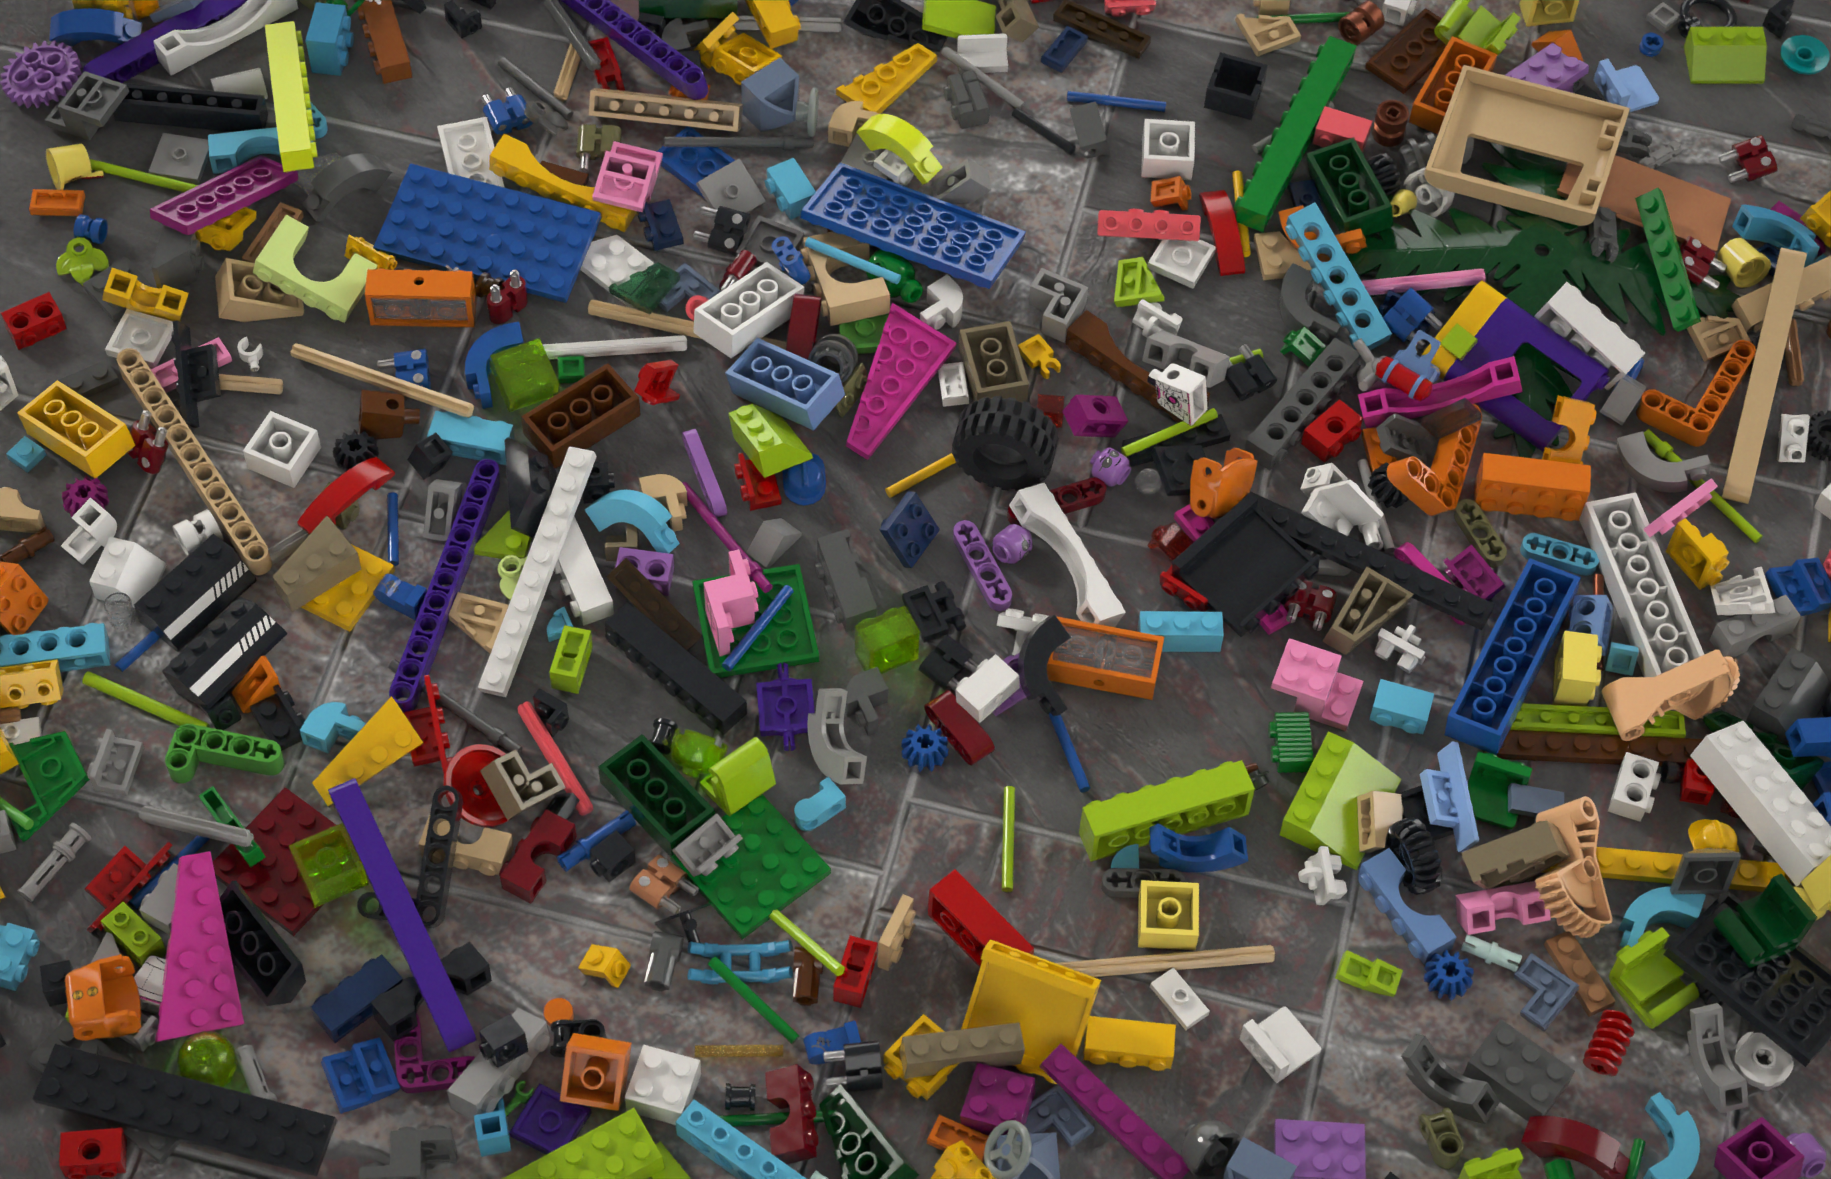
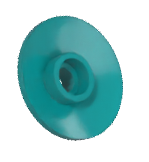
M1808 35L1792 36L1784 41L1780 49L1783 63L1789 69L1800 74L1810 75L1819 73L1826 68L1830 59L1827 47L1820 40Z

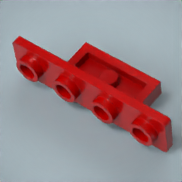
M425 675L424 680L430 707L403 712L424 743L411 752L414 767L441 761L444 774L447 764L452 758H447L445 749H450L447 732L442 733L440 725L445 724L442 707H436L435 700L440 699L437 683H431L430 675Z
M169 841L147 864L130 849L123 846L84 888L88 894L105 908L86 929L88 932L92 933L96 928L102 931L104 927L101 920L122 902L127 904L131 900L132 896L129 892L135 886L141 888L152 877L148 872L155 864L160 868L171 856L167 851L173 846Z

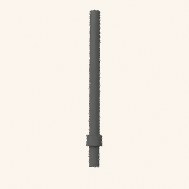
M783 135L782 138L664 137L663 144L664 147H754L794 150V148H813L814 139L794 138V135Z
M396 659L392 660L389 664V669L396 673L400 662ZM408 675L407 677L412 678L416 675ZM424 683L422 692L427 694L426 685ZM439 690L440 699L435 701L486 735L488 741L495 746H502L509 752L517 750L520 755L523 747L508 738L505 731L499 727H492Z

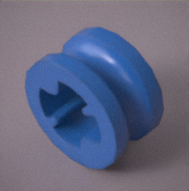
M1647 33L1642 37L1639 45L1640 52L1646 56H1656L1660 53L1664 41L1655 33Z

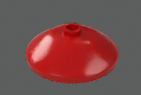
M476 744L463 748L451 758L444 773V786L448 785L455 788L463 796L461 818L470 824L486 828L496 827L509 821L480 772L481 769L492 761L506 755L502 750L490 745ZM473 788L479 791V795L475 794ZM447 793L445 795L451 806L455 801V796L453 793Z

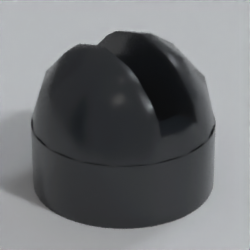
M1664 761L1660 770L1661 782L1668 784L1678 783L1683 778L1679 776V771H1683L1681 765L1672 761Z

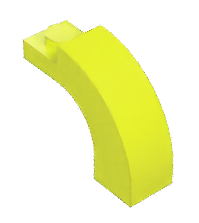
M877 114L871 116L856 131L871 151L887 149L898 155L908 165L921 184L928 183L943 168L930 151L933 147L930 141L914 126L901 118L889 114Z

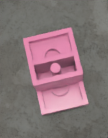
M614 141L611 152H605L592 196L593 201L643 212L645 202H650L663 153Z
M739 549L729 552L730 576L704 582L705 611L719 656L730 654V643L734 642L731 629L755 623V612L759 611L756 600L758 597L757 587L754 581L750 582V566L747 558L742 559Z
M1289 638L1271 689L1297 697L1294 712H1309V719L1346 731L1364 681L1338 673L1341 655Z

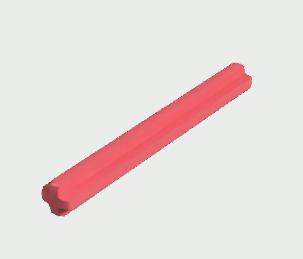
M528 701L520 704L517 707L520 717L548 763H553L566 787L564 788L566 793H573L580 800L575 806L581 816L591 813L593 811L592 802L533 705Z

